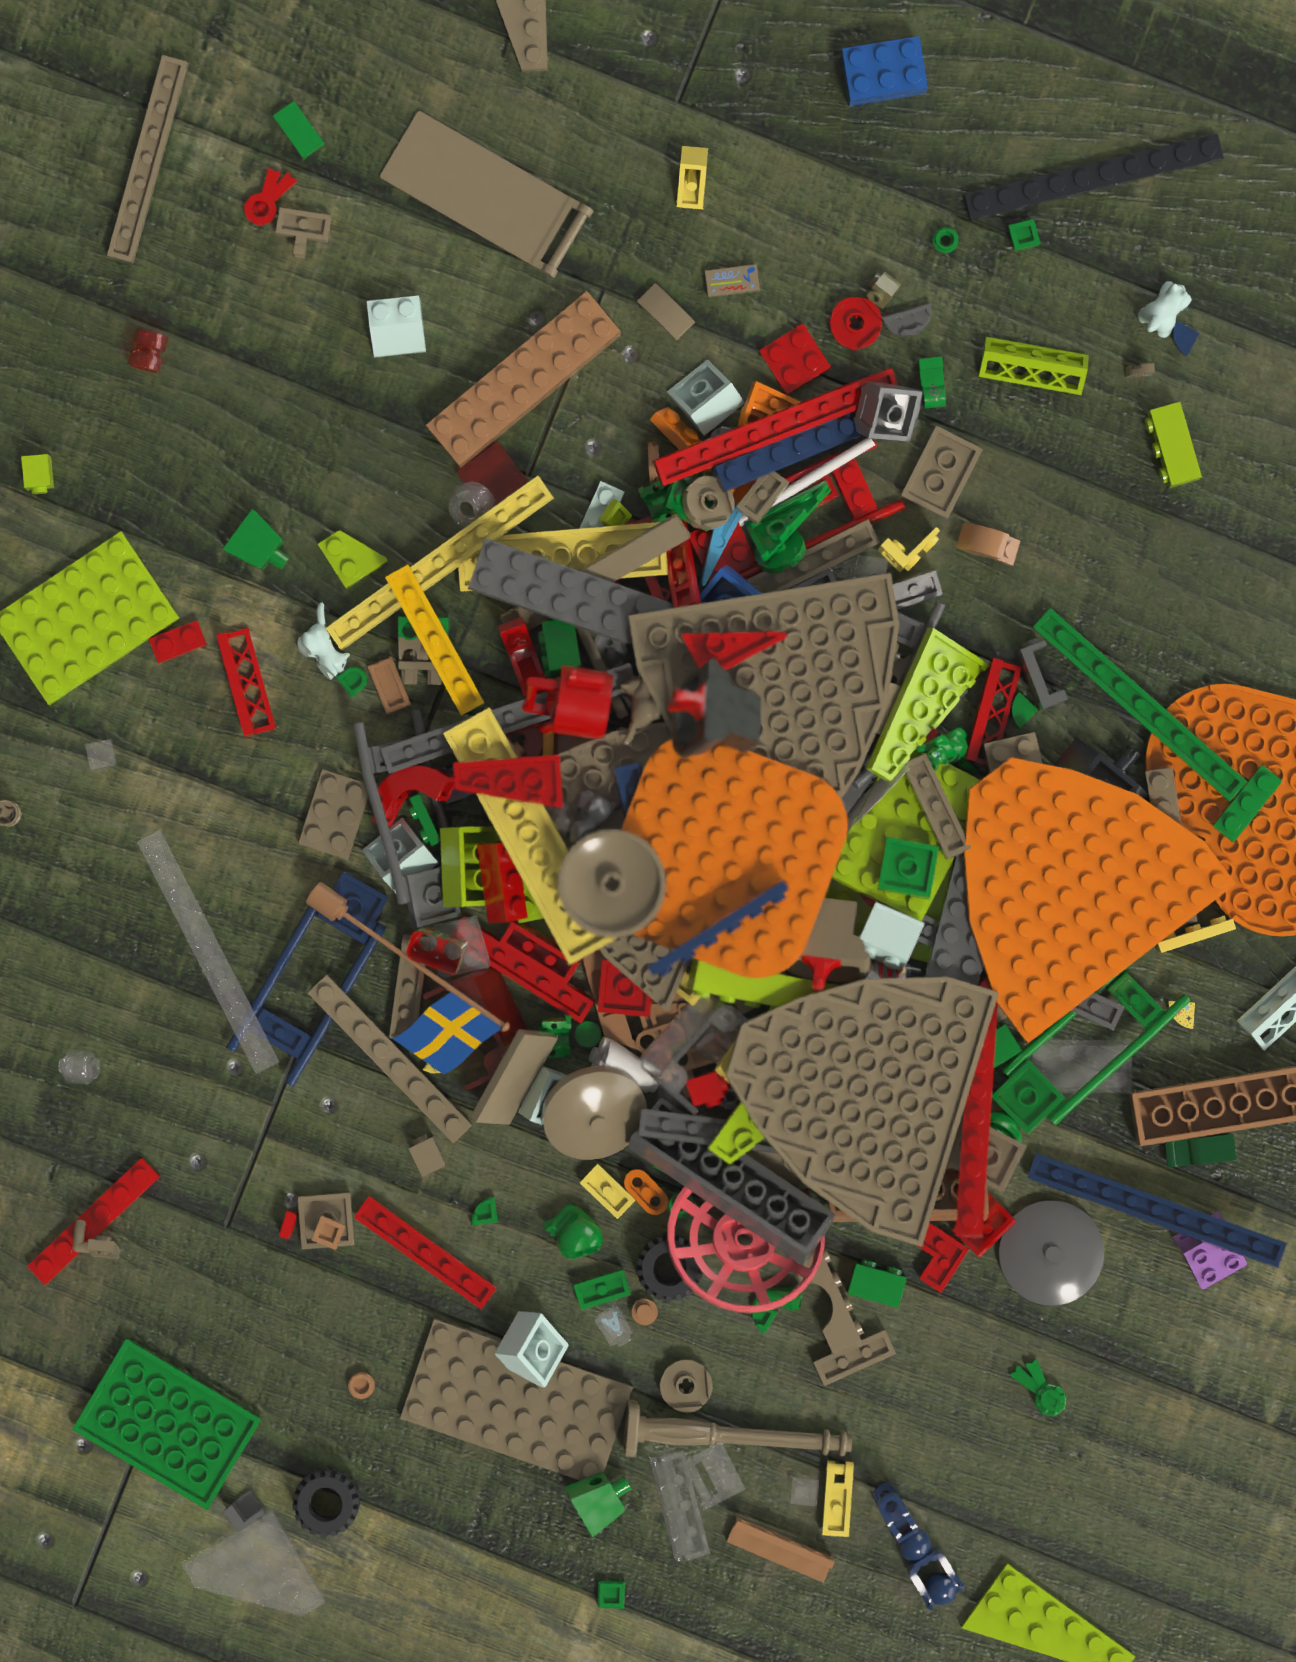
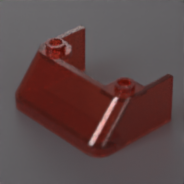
M491 966L482 967L448 983L471 1000L477 999L481 1007L510 1025L507 1031L499 1030L493 1034L499 1047L491 1050L485 1056L484 1065L488 1075L466 1084V1090L491 1080L518 1030H528L502 973ZM441 986L423 994V997L428 999L448 989Z

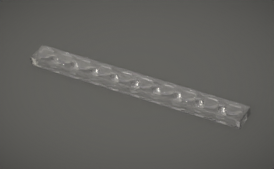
M159 830L137 841L255 1074L257 1075L280 1063L162 831Z

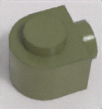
M886 272L882 275L877 273L869 283L872 289L866 297L883 309L902 284Z

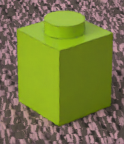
M48 454L21 456L25 489L31 490L32 494L47 493V489L54 488L51 456Z

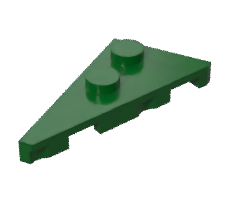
M826 480L768 510L757 525L751 520L745 523L764 562L779 549L831 492Z

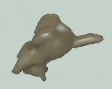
M633 675L624 684L620 685L622 687L620 692L627 693L632 699L631 722L623 740L625 745L632 741L637 728L641 729L649 724L660 723L662 718V705L660 702L655 703L641 675L640 678Z

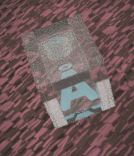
M617 1304L595 1317V1322L611 1347L615 1344L621 1347L631 1340L630 1335L633 1334V1329Z

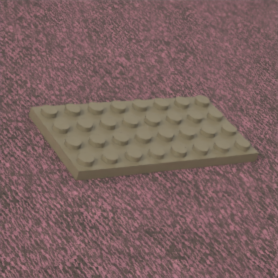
M434 1318L400 1419L577 1480L604 1472L627 1405V1399L629 1400L633 1386L560 1361L546 1387H540L508 1370L499 1360L495 1352L501 1343L500 1340Z

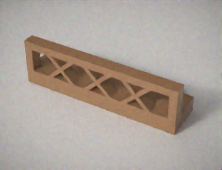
M736 1516L726 1540L730 1544L823 1583L829 1569H832L835 1562L834 1558L830 1555Z

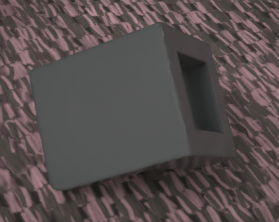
M249 1490L227 1506L223 1512L239 1533L266 1512V1509L254 1492Z

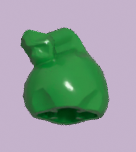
M565 1205L554 1218L543 1222L544 1230L548 1231L551 1236L557 1237V1247L568 1260L596 1253L602 1246L603 1234L601 1228L587 1213L575 1205Z

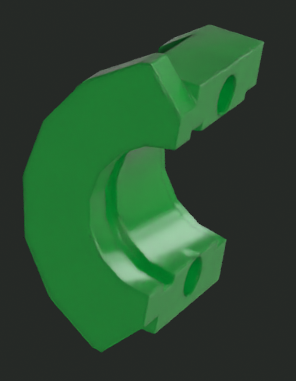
M660 481L646 488L643 486L638 488L641 498L651 513L653 523L664 521L667 519L668 514L661 509L669 484L662 486ZM655 486L659 487L658 491L654 490Z
M570 1015L540 1018L538 1031L551 1032L558 1037L552 1048L554 1051L550 1052L547 1058L569 1057Z

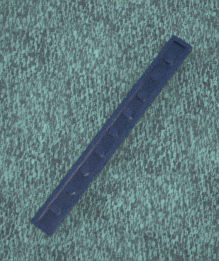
M1037 1153L1027 1177L1031 1181L1277 1269L1287 1245L1286 1242Z

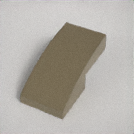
M656 283L637 301L676 341L695 323Z

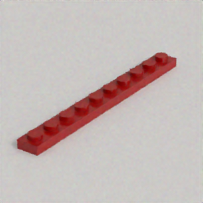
M887 368L652 460L660 484L662 486L668 485L856 411L862 392L861 388L869 381L897 385L893 369Z
M980 977L978 986L991 990L987 977ZM995 1003L964 1106L955 1233L959 1237L983 1238L998 1016L997 1003Z

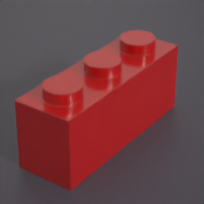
M502 840L478 844L477 850L488 923L511 922L528 918L523 880Z
M517 920L511 922L499 942L501 946L565 985L571 980L583 960L582 958L570 965L556 941L526 923L518 924Z

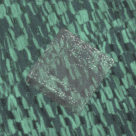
M112 739L85 744L90 770L117 765Z

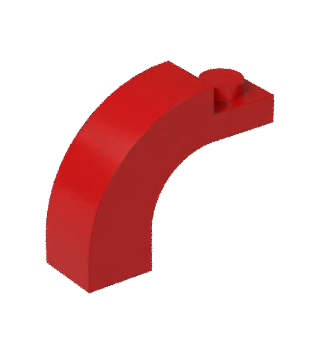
M523 617L499 625L498 628L525 698L527 679L529 677L545 678ZM538 689L537 694L546 692L548 690Z
M410 766L389 775L378 787L379 796L383 798L381 802L388 826H392L406 798L416 791H421L436 801H448L455 787L454 774L437 767ZM374 816L373 819H372V822H374L375 824H377L376 819H375V816Z

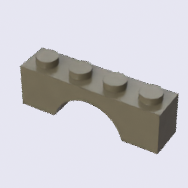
M824 1247L822 1261L811 1283L820 1285L830 1295L832 1302L831 1314L821 1329L832 1353L835 1354L862 1342L859 1335L864 1334L858 1319L852 1321L848 1311L853 1310L847 1295L842 1297L838 1287L842 1286V1283L836 1271L831 1273L827 1263L831 1262V1259ZM815 1249L803 1266L810 1268ZM798 1275L799 1280L801 1282L804 1279V1277Z

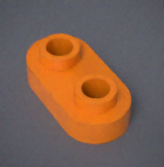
M633 1169L627 1173L624 1179V1186L629 1194L647 1213L652 1215L663 1213L668 1206V1197L658 1184L644 1170ZM635 1177H639L642 1179V1185L635 1187L632 1184V1180ZM652 1197H659L660 1204L658 1206L651 1205L650 1199Z

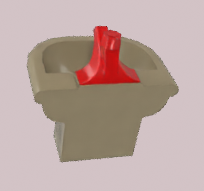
M824 898L804 951L796 962L784 970V972L794 977L812 980L811 987L815 991H823L825 982L848 984L866 979L870 972V954L865 951L863 940L854 935L857 902Z

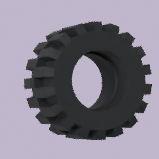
M667 1234L656 1236L647 1242L639 1253L637 1261L639 1282L649 1295H653L658 1300L662 1299L666 1300V1302L682 1300L683 1297L689 1296L693 1291L682 1278L673 1283H666L661 1281L655 1274L654 1263L661 1254L669 1252ZM675 1234L676 1248L691 1247L689 1239ZM694 1257L683 1258L685 1272L698 1286L702 1277V1271L696 1264Z
M324 1467L321 1470L312 1471L302 1479L294 1493V1503L292 1506L293 1511L295 1510L296 1513L295 1518L301 1522V1527L304 1530L308 1529L310 1534L314 1536L319 1534L320 1537L326 1538L327 1535L333 1537L337 1536L340 1532L343 1533L352 1525L359 1512L361 1501L359 1500V1488L357 1489L355 1486L356 1482L348 1477L349 1474L346 1472L341 1473L337 1468L328 1469ZM320 1488L335 1490L342 1499L341 1510L331 1517L318 1514L311 1504L312 1495L316 1490Z

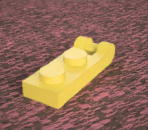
M827 1460L822 1535L849 1537L854 1462L835 1464V1461ZM835 1474L844 1475V1482H834Z

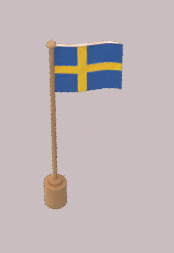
M322 882L313 889L306 904L331 921H334L336 918L340 920L342 917H345L450 991L449 994L431 1005L409 1029L393 1037L392 1039L442 1074H445L459 1066L484 1040L499 1030L507 1031L510 1025L508 1022L504 1023L423 965L410 960L403 951L348 914L347 899Z

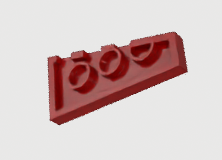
M560 755L453 763L456 791L563 809Z

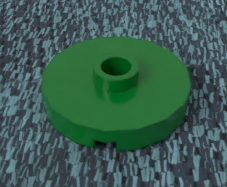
M795 530L765 562L756 547L754 552L755 560L762 571L769 574H779L785 572V568L789 566L793 568L801 561L806 551V545L803 537Z

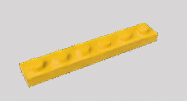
M409 565L386 576V580L461 716L484 704L482 697Z

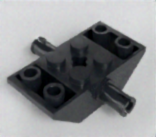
M1075 738L1053 765L1080 772L1130 791L1150 803V797L1145 790L1127 776L1126 772L1138 757L1141 756L1137 751H1134L1128 758L1134 750L1129 745L1126 746L1125 750L1113 763L1081 740Z

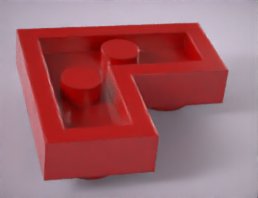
M929 1222L923 1245L918 1247L932 1255V1258L919 1276V1279L942 1293L966 1256L969 1248Z

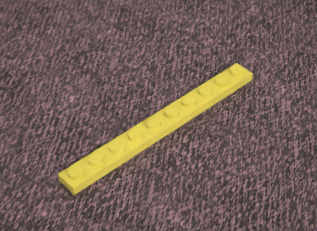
M537 476L411 566L410 568L423 592L479 553L485 538L493 541L497 540L554 499L541 478ZM388 583L326 629L339 648L343 650L402 607Z

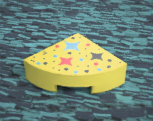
M1168 1001V1008H1169L1175 1001ZM1189 1002L1174 1017V1020L1183 1027L1193 1029L1195 1003Z

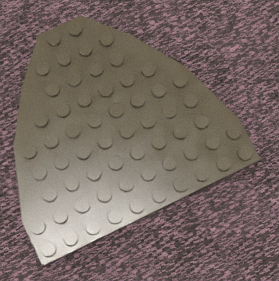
M891 573L629 616L637 669L655 703H661V714L671 734L673 731L674 711L669 712L668 702L674 701L671 697L673 691L680 689L684 681L694 671L699 669L681 635L688 633L786 632L788 638L726 670L732 685L762 697L760 742L748 751L814 775L828 783L836 791L840 799L843 798L862 766L887 706L899 631V620Z
M950 977L862 979L798 997L740 1025L725 1076L758 1131L805 1185L871 1232L922 1247L999 993Z

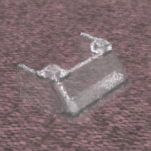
M711 993L710 998L701 997L694 1006L688 1003L640 1058V1067L643 1072L691 1115H695L698 1110L678 1093L687 1081V1074L677 1063L678 1060L711 1024L720 1031L731 1032L739 1024L741 1025L749 1021L732 1005L719 1000L720 997Z

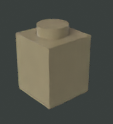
M425 1134L412 1140L413 1146L408 1149L422 1177L447 1165L434 1136L428 1138Z

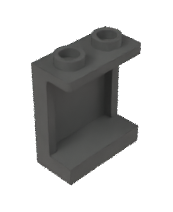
M1035 638L1020 645L1021 650L1016 655L1038 711L1062 703L1068 698L1065 690L1049 695L1033 652L1044 648L1047 644L1045 640L1038 642V639Z

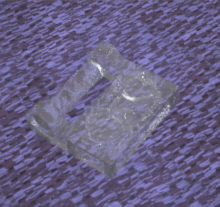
M716 1443L680 1462L682 1469H686L701 1499L700 1504L703 1510L745 1490V1486L723 1443ZM701 1461L718 1492L713 1496L710 1495L695 1464Z

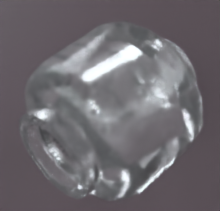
M72 1049L65 1054L64 1058L60 1059L59 1072L63 1074L64 1080L68 1083L88 1085L98 1077L100 1062L91 1051Z

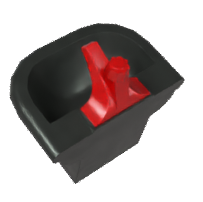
M715 659L709 660L694 671L684 681L680 689L673 691L671 697L674 701L668 702L669 712L674 711L672 745L677 756L688 758L701 755L718 743L745 753L760 742L762 697L732 685L728 672L720 667Z

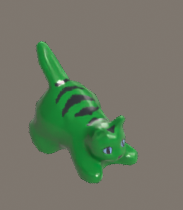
M957 728L916 748L917 753H927L934 771L938 769L940 764L947 765L949 763L957 764L972 774L977 772L974 765L965 759L968 752L966 732L962 728Z

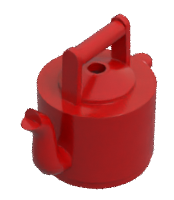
M562 665L559 677L556 680L529 677L527 679V691L521 709L528 713L550 716V721L538 725L537 729L541 733H544V735L558 733L591 739L604 738L611 702L613 674ZM538 689L548 690L546 705L535 703Z

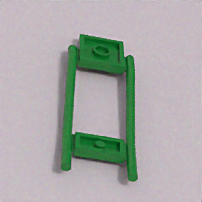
M1125 968L1094 993L1100 995L1107 989L1146 1029L1141 1035L1067 1100L1028 1058L1077 1015L1069 1011L1039 1034L1002 1069L1010 1078L992 1095V1098L1028 1135L1047 1117L1057 1125L1081 1101L1169 1023L1191 1001L1188 996L1183 994L1164 1011L1125 971L1127 969Z

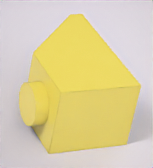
M682 146L677 207L703 209L708 148Z

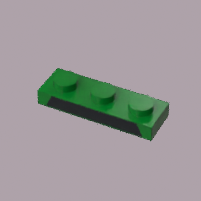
M1260 765L1212 827L1234 843L1283 781L1265 766Z

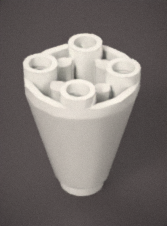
M603 1037L599 1048L593 1047L589 1056V1061L592 1062L591 1067L608 1066L620 1069L637 1081L643 1093H654L656 1091L661 1074L613 1039Z

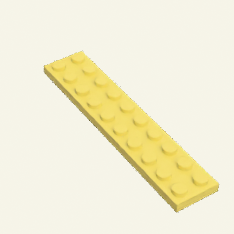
M490 708L443 733L459 762L517 758ZM477 794L568 963L571 965L616 940L617 938L601 937L585 931L570 918L564 909L559 895L558 880L562 863L569 851L544 805Z

